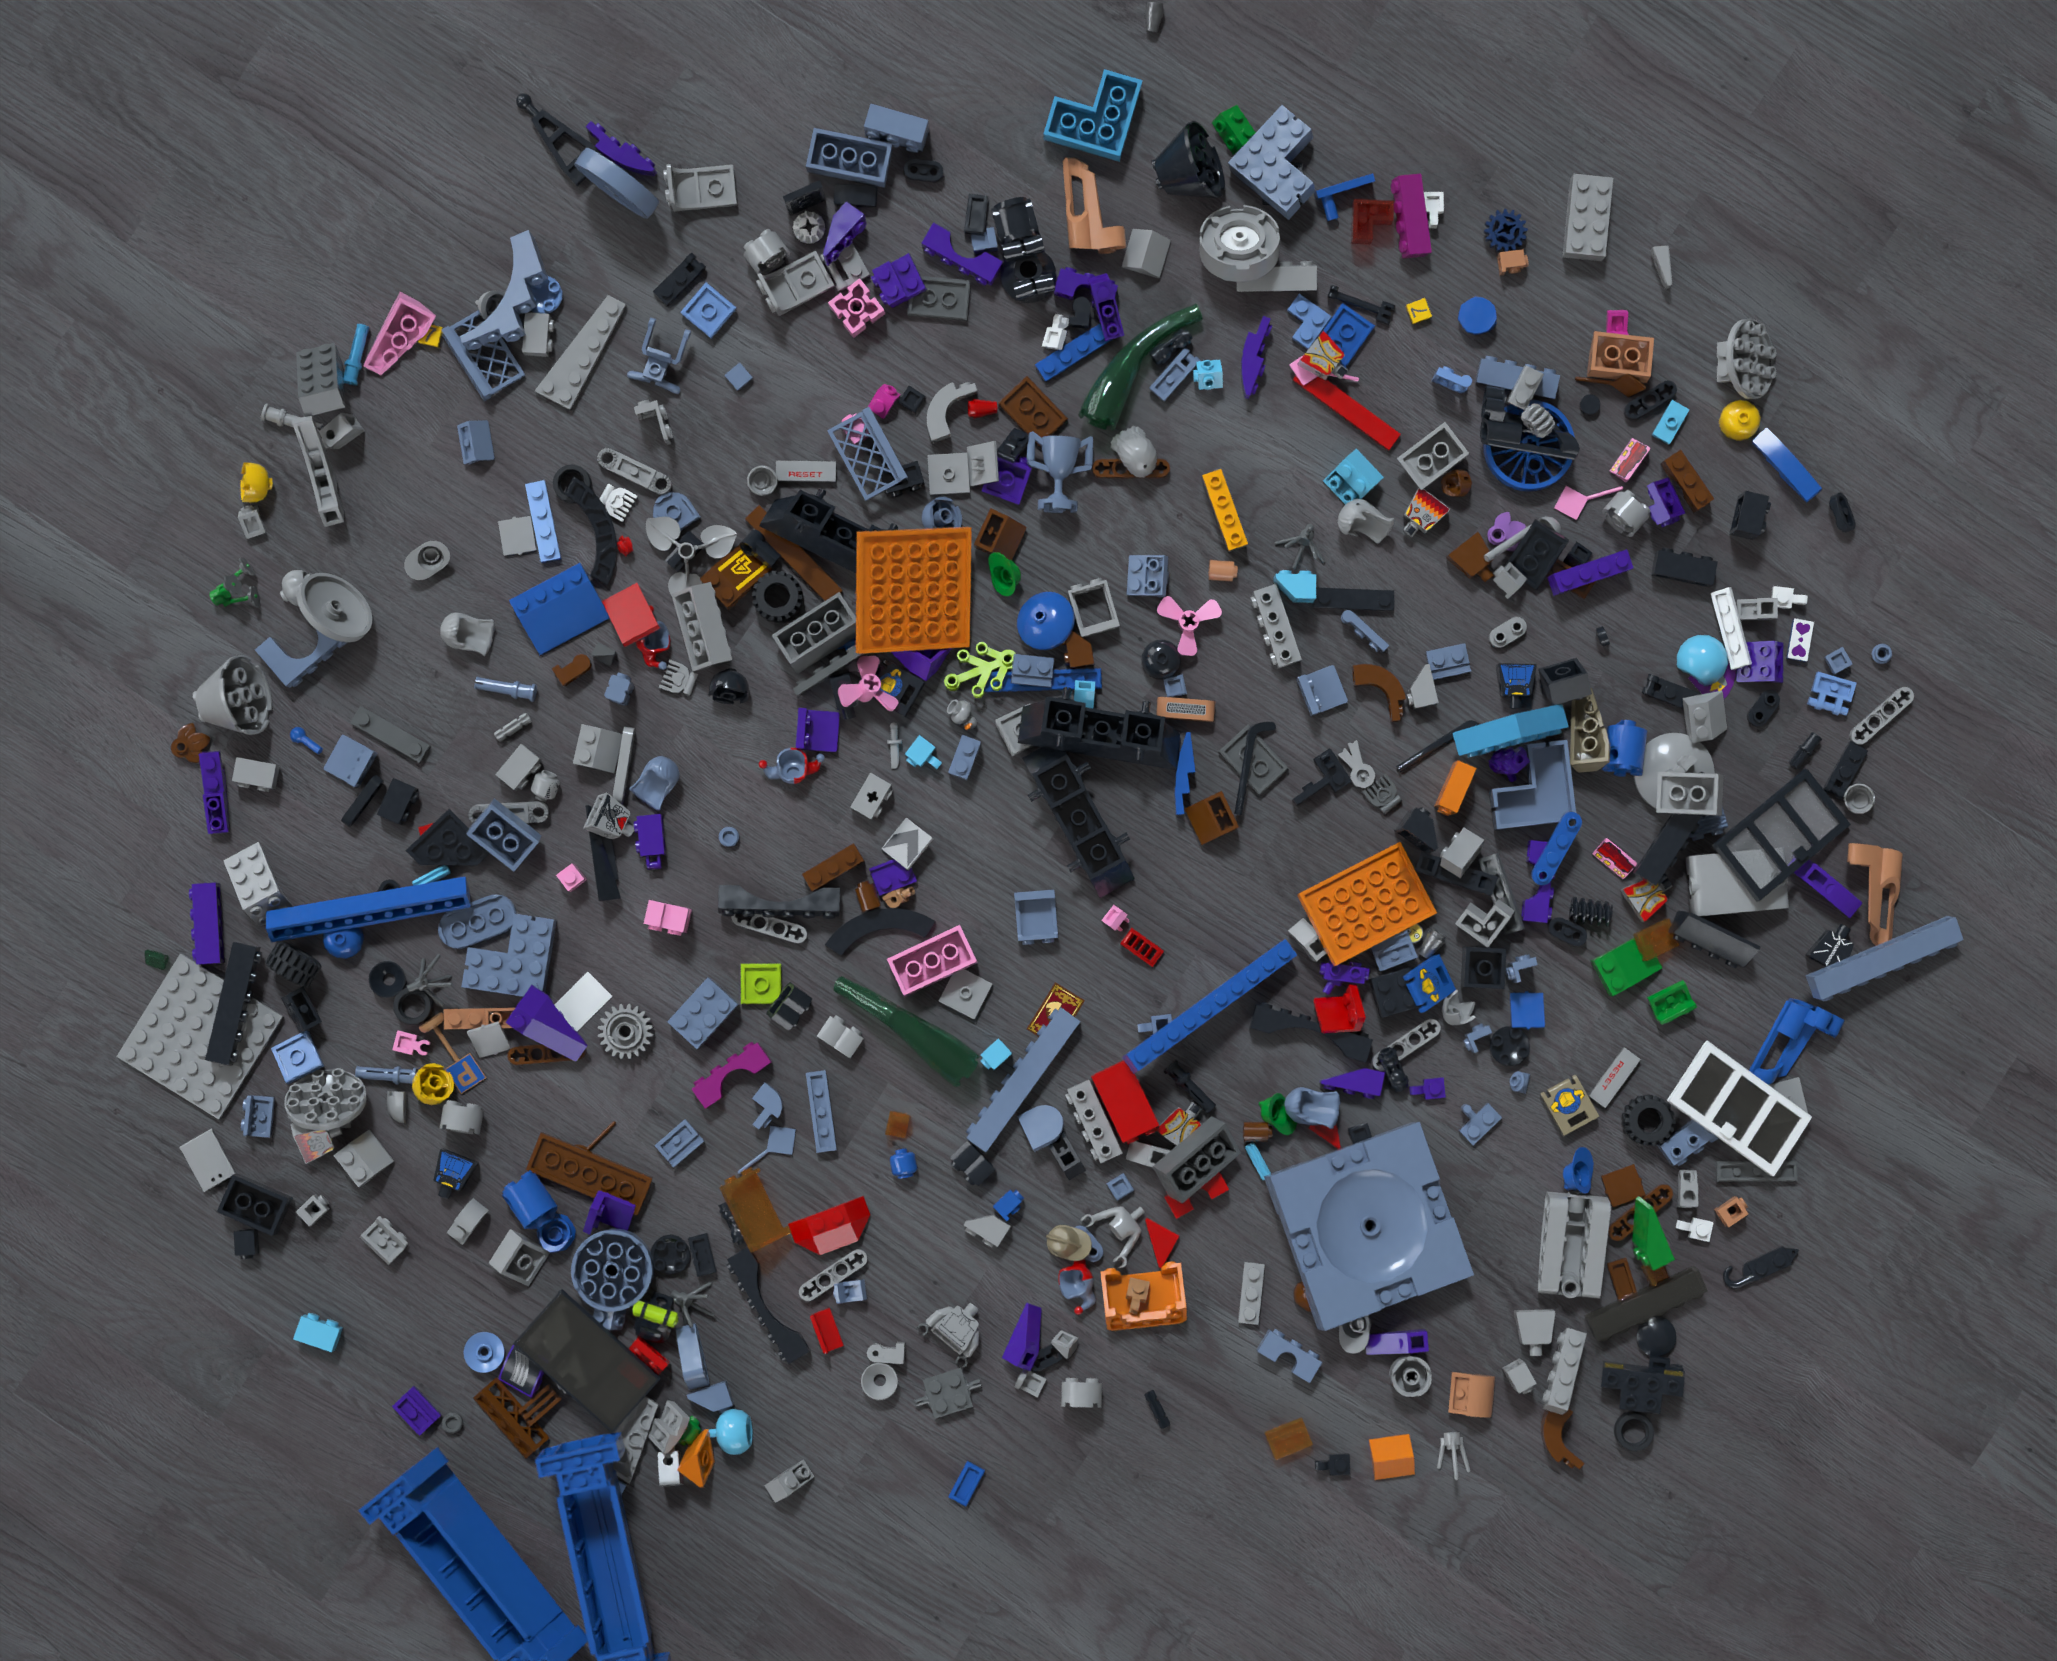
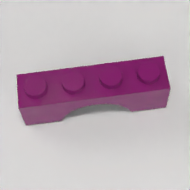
M753 1041L743 1047L744 1052L739 1056L736 1053L726 1059L728 1063L725 1066H716L710 1071L712 1075L705 1079L702 1076L693 1083L695 1087L692 1088V1091L705 1109L723 1097L722 1084L725 1077L731 1071L746 1069L756 1074L772 1062L759 1042L756 1044Z

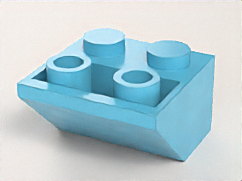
M1356 448L1323 482L1346 505L1354 499H1362L1384 477Z
M1281 570L1278 574H1275L1273 583L1277 584V587L1292 602L1313 603L1316 599V574H1311V571H1299L1298 574H1291L1289 570Z

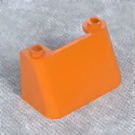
M1167 1262L1161 1267V1271L1121 1275L1115 1268L1101 1271L1106 1327L1108 1330L1116 1331L1179 1324L1187 1320L1181 1263ZM1130 1277L1150 1282L1146 1302H1140L1137 1315L1129 1313L1131 1300L1126 1299Z

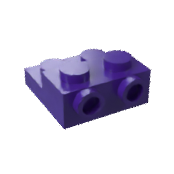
M909 253L872 270L874 275L871 276V279L876 287L880 286L882 291L879 294L881 300L885 305L888 303L892 308L927 290Z
M997 456L999 481L984 484L982 492L1020 504L1033 467L1027 464L1026 457L1019 456V459L1011 463Z
M1669 477L1647 485L1649 489L1648 494L1655 502L1654 505L1649 507L1652 520L1657 525L1661 524L1662 528L1681 520L1679 516L1685 514V511Z

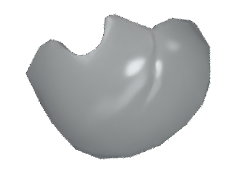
M757 466L749 472L747 485L753 493L765 496L774 492L777 486V475L768 466Z
M1854 784L1845 792V805L1854 814H1864L1870 811L1875 804V794L1865 784Z

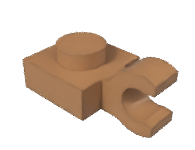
M1130 1277L1126 1299L1131 1300L1129 1313L1137 1315L1140 1302H1146L1149 1281Z

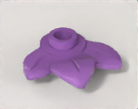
M1505 512L1497 516L1494 526L1487 533V538L1491 544L1500 545L1525 529L1526 525L1518 521H1511L1509 512ZM1495 532L1500 533V539L1494 538ZM1520 541L1506 551H1515Z

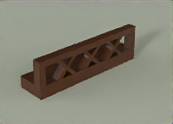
M497 1377L473 1397L525 1459L549 1439V1436L536 1422L532 1426L526 1422V1427L518 1424V1417H522L518 1410L522 1405ZM495 1385L500 1390V1396H494L489 1389ZM504 1402H510L513 1405V1412L505 1409ZM531 1432L537 1433L542 1440L536 1444L531 1438Z

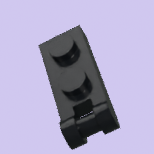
M690 253L653 290V293L667 307L706 269L702 262L699 263L696 260L697 257L693 253ZM690 265L694 268V271L691 273L687 270Z
M1648 674L1646 679L1648 681L1647 685L1642 690V693L1681 709H1684L1682 698L1701 695L1699 692L1652 674ZM1655 684L1660 685L1658 692L1653 690Z
M1849 741L1823 789L1828 793L1836 794L1835 797L1842 799L1868 750ZM1836 780L1842 783L1840 787L1834 785Z

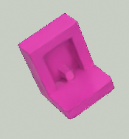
M1607 310L1606 333L1629 335L1627 332L1628 311Z
M883 384L877 390L868 407H870L872 412L884 419L895 401L900 397V394L893 386Z

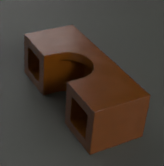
M1681 449L1660 463L1669 478L1675 480L1684 493L1683 498L1693 513L1714 500V497Z
M853 843L802 875L811 891L814 892L841 874L865 862V860Z

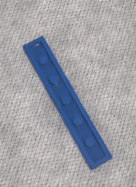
M1101 668L1053 670L1050 688L1011 684L1012 671H1007L1002 682L1003 687L999 691H994L991 688L990 682L998 674V672H992L984 692L1063 690L1064 687H1067V690L1069 687L1074 690L1075 680L1094 681L1095 689H1102ZM998 681L993 683L994 687H998L1000 685V682Z

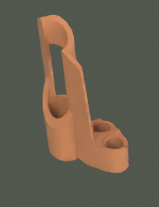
M1065 157L1063 160L1069 248L1098 249L1100 254L1114 253L1117 249L1126 248L1124 226L1103 228L1095 174L1088 170V165L1077 158ZM1071 175L1082 178L1085 211L1082 215L1074 216Z
M1849 843L1847 862H1850V865L1869 867L1868 922L1870 924V939L1877 946L1892 939L1894 906L1900 891L1903 854L1897 850L1881 848L1879 846ZM1883 888L1890 889L1887 929L1880 927Z

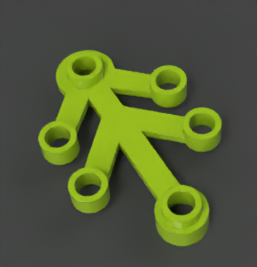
M979 642L976 645V652L981 656L987 655L996 659L992 662H987L969 655L967 650L962 649L957 653L958 660L961 663L967 662L977 666V668L959 675H947L944 679L945 687L949 691H956L960 688L962 682L981 675L977 685L972 688L973 696L981 698L984 695V688L992 670L1000 668L997 676L990 682L991 688L994 691H999L1003 687L1002 682L1007 671L1012 669L1013 655L1016 653L1012 650L999 652L989 648L986 643ZM984 646L986 648L984 651L978 650L979 647ZM964 653L967 654V657L961 659L960 655ZM1007 656L1012 658L1009 662H1006L1004 659ZM952 678L956 680L954 684H950L948 681ZM998 681L1000 682V685L998 687H994L993 683ZM976 689L982 690L980 694L974 693Z

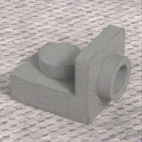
M252 505L241 508V511L238 513V519L246 539L266 533L258 506L252 507Z

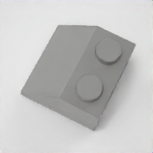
M1722 691L1682 698L1686 731L1693 743L1714 739L1727 730Z
M582 724L573 764L615 773L622 734Z
M371 1130L360 1135L334 1155L358 1187L365 1185L394 1162Z
M510 1229L489 1261V1264L500 1274L529 1287L550 1252L526 1236Z

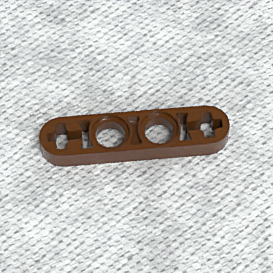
M1099 459L1092 466V472L1097 478H1140L1131 474L1128 469L1124 474L1117 473L1115 467L1117 464L1122 463L1120 459ZM1157 459L1155 467L1162 463L1163 467H1166L1167 470H1163L1162 474L1159 473V470H1153V474H1149L1144 478H1164L1169 473V463L1164 459ZM1100 463L1103 464V467H1110L1109 463H1113V474H1109L1110 470H1104L1103 474H1099V470H1095V467H1099Z
M544 1045L513 1047L509 1050L507 1056L510 1063L515 1065L573 1061L564 1055L560 1058H554L552 1056V1049ZM535 1048L541 1049L543 1053L540 1060H535L532 1057V1051ZM525 1049H529V1061H526L527 1057H520L519 1061H516V1058H512V1054L516 1052L515 1050H518L519 1053H526ZM587 1049L583 1051L578 1060L585 1057Z
M1659 1184L1642 1199L1644 1201L1650 1200L1653 1203L1654 1211L1657 1212L1672 1199L1673 1190L1668 1185ZM1660 1189H1667V1197H1660L1658 1199L1660 1204H1657L1656 1200L1651 1198L1652 1195H1654V1197L1659 1196ZM1635 1204L1609 1225L1608 1236L1612 1240L1620 1241L1633 1231L1634 1224L1631 1225L1627 1222V1216L1635 1212ZM1623 1220L1624 1224L1627 1227H1629V1229L1626 1230V1228H1622L1619 1231L1621 1234L1620 1236H1613V1227L1620 1228L1623 1225L1620 1223V1221Z

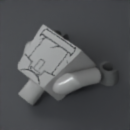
M971 1303L964 1310L958 1305L955 1308L946 1307L939 1309L928 1317L926 1322L920 1323L917 1329L925 1326L926 1332L922 1335H926L930 1331V1327H932L931 1331L959 1354L956 1357V1363L959 1359H964L965 1363L962 1367H966L968 1357H971L979 1343V1330L977 1329L979 1323L973 1318L979 1310Z

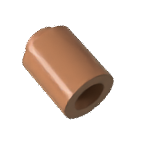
M1210 560L1208 580L1233 581V578H1237L1238 566H1234L1233 561Z

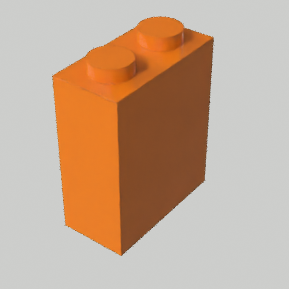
M1461 761L1453 763L1434 806L1438 808L1437 812L1446 816L1458 812L1476 768Z

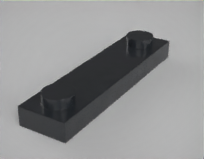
M1316 587V599L1313 602V608L1394 611V590Z

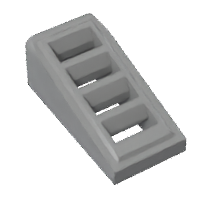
M1668 245L1652 247L1650 250L1663 287L1664 289H1669L1672 285Z

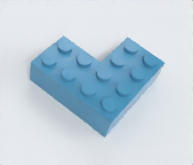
M1104 69L1093 107L1054 96L1043 140L1120 162L1143 80Z
M1558 704L1513 714L1454 732L1453 737L1458 755L1467 754V757L1470 758L1487 754L1494 750L1504 749L1508 746L1562 733L1561 729L1569 726L1563 705Z

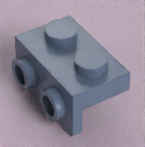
M1529 954L1515 957L1516 961L1507 963L1508 968H1505L1508 980L1511 979L1512 983L1521 982L1518 970L1538 965L1536 957H1530Z
M247 1095V1099L243 1101L245 1119L241 1121L243 1136L271 1137L275 1097Z

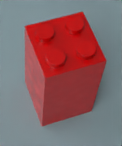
M1124 1060L1091 1075L1123 1143H1133L1139 1140L1138 1135L1145 1133L1147 1136L1157 1131L1156 1127L1159 1126V1123L1135 1073L1133 1074Z

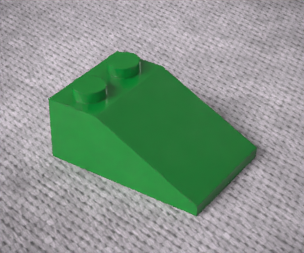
M1644 933L1590 960L1609 996H1614L1662 969Z
M1638 1196L1635 1199L1632 1237L1635 1248L1633 1253L1637 1260H1641L1644 1266H1649L1654 1271L1675 1259L1654 1208Z

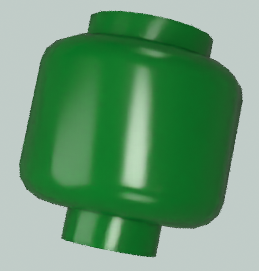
M692 1415L683 1435L678 1441L684 1447L686 1444L691 1445L702 1432L698 1426L700 1421Z

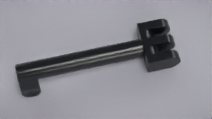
M1331 285L1327 295L1328 298L1337 299L1376 313L1378 315L1375 321L1389 325L1390 320L1383 318V316L1392 317L1393 313L1387 311L1386 308L1394 310L1396 307L1394 304L1383 301L1380 307L1338 291L1339 287Z

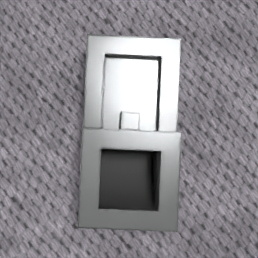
M1778 598L1737 600L1740 620L1761 621L1778 619Z
M473 1198L456 1217L447 1233L463 1245L489 1210Z

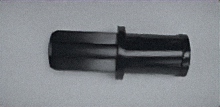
M1811 732L1806 741L1798 746L1799 750L1789 761L1790 766L1794 769H1799L1808 756H1812V751L1822 741V738L1816 733Z

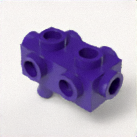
M1519 746L1517 749L1509 747L1495 751L1488 762L1493 772L1496 774H1507L1508 780L1513 782L1517 779L1515 774L1525 767L1530 760L1525 749Z
M1331 960L1329 963L1321 962L1320 974L1323 975V979L1328 981L1323 992L1330 995L1334 986H1342L1343 982L1364 984V981L1369 978V968L1361 967L1362 963L1350 962L1349 966L1341 965V963L1333 966Z

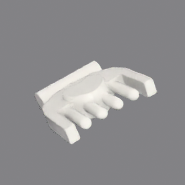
M608 484L599 499L606 506L608 513L612 517L623 522L624 519L614 514V512L626 517V514L617 508L629 512L623 505L629 508L632 505L624 501L623 498L631 503L635 501L626 496L625 493L635 499L638 496L624 488L615 489V487Z

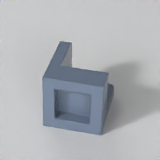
M994 227L986 228L984 236L971 235L974 254L998 251Z

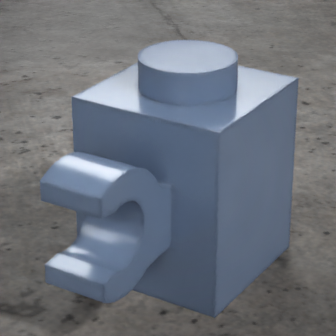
M1171 1014L1150 1016L1151 1023L1137 1024L1138 1032L1152 1031L1154 1034L1172 1021Z

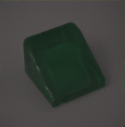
M145 950V963L164 970L169 956L154 950Z

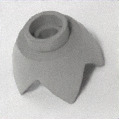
M1455 990L1444 999L1442 1006L1444 1020L1450 1025H1463L1476 1018L1474 1015L1470 1017L1475 1002L1459 1003L1458 990Z

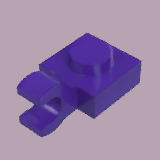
M1444 1077L1423 1079V1085L1409 1087L1410 1095L1424 1094L1425 1099L1446 1097Z

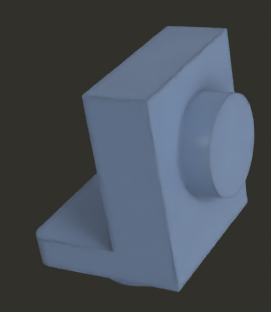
M1478 1024L1472 1027L1471 1032L1464 1034L1466 1039L1463 1041L1468 1051L1471 1050L1472 1053L1478 1052L1474 1040L1492 1033L1489 1025Z
M864 1279L834 1284L833 1294L836 1303L842 1304L866 1300L867 1294Z
M595 1308L593 1317L606 1329L622 1330L625 1323L626 1310L603 1311Z

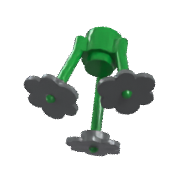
M239 558L241 562L239 565L240 570L235 574L226 575L224 577L225 582L210 592V599L216 606L223 604L225 607L233 603L249 600L254 607L258 608L260 607V596L256 586L249 587L250 591L247 593V596L229 599L231 595H240L242 593V584L237 580L238 576L243 572L253 576L256 575L253 567L247 560Z

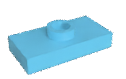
M1671 400L1652 436L1669 445L1689 409Z

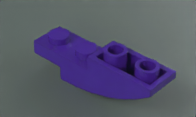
M590 121L587 124V131L599 141L595 148L604 157L632 172L650 176L656 174L654 168L656 165L648 157L645 159L639 155L641 151L634 144L628 145L625 142L619 147L621 145L620 142L613 136L609 138L605 134L606 130L599 123L595 125Z
M1263 316L1256 334L1248 332L1243 348L1241 381L1244 396L1249 399L1250 394L1255 395L1258 383H1255L1257 376H1262L1266 366L1262 364L1264 358L1257 356V354L1261 355L1265 344L1262 343L1264 335L1268 337L1272 325L1269 324L1270 318Z
M221 752L199 753L208 834L229 832L225 769L222 767Z
M1794 856V858L1788 863V866H1789L1792 862H1794L1795 860H1797V859L1795 858V856ZM1810 859L1794 872L1795 875L1849 919L1863 904Z

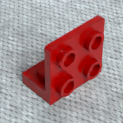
M1357 984L1349 985L1346 993L1340 997L1314 998L1313 1003L1322 1033L1361 1031L1366 1015Z
M638 1337L629 1348L658 1375L670 1363L668 1359L641 1337ZM627 1358L616 1368L618 1372L638 1389L649 1379Z

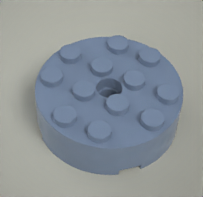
M606 1229L599 1231L587 1238L579 1246L573 1257L571 1265L573 1285L582 1299L596 1309L603 1311L627 1309L642 1299L652 1284L654 1263L651 1251L640 1237L627 1230ZM609 1265L617 1267L618 1272L615 1276L608 1273L607 1268Z

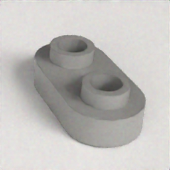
M1513 617L1496 627L1489 634L1490 644L1496 648L1506 646L1526 632V622L1520 617ZM1515 623H1518L1520 625L1519 630H1515L1513 628V625ZM1497 634L1503 635L1502 641L1497 640Z

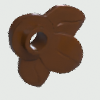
M187 724L178 731L177 739L171 744V752L178 758L185 757L189 762L198 763L200 762L199 753H202L201 750L209 744L210 737L203 733H195L194 724ZM180 744L185 746V749L182 751L177 749V746Z

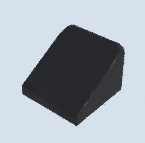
M1576 541L1563 562L1570 567H1575L1587 563L1593 552Z

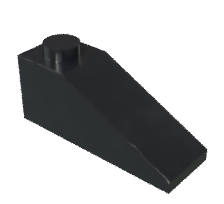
M1062 1131L1059 1139L1048 1146L1068 1180H1071L1085 1172L1086 1169L1066 1134Z

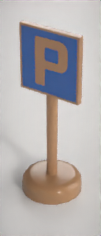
M440 1012L418 1028L423 1033L434 1029L455 1063L445 1068V1071L447 1073L450 1072L455 1086L462 1094L487 1077L471 1053L461 1059L458 1058L438 1028V1025L444 1021V1015Z

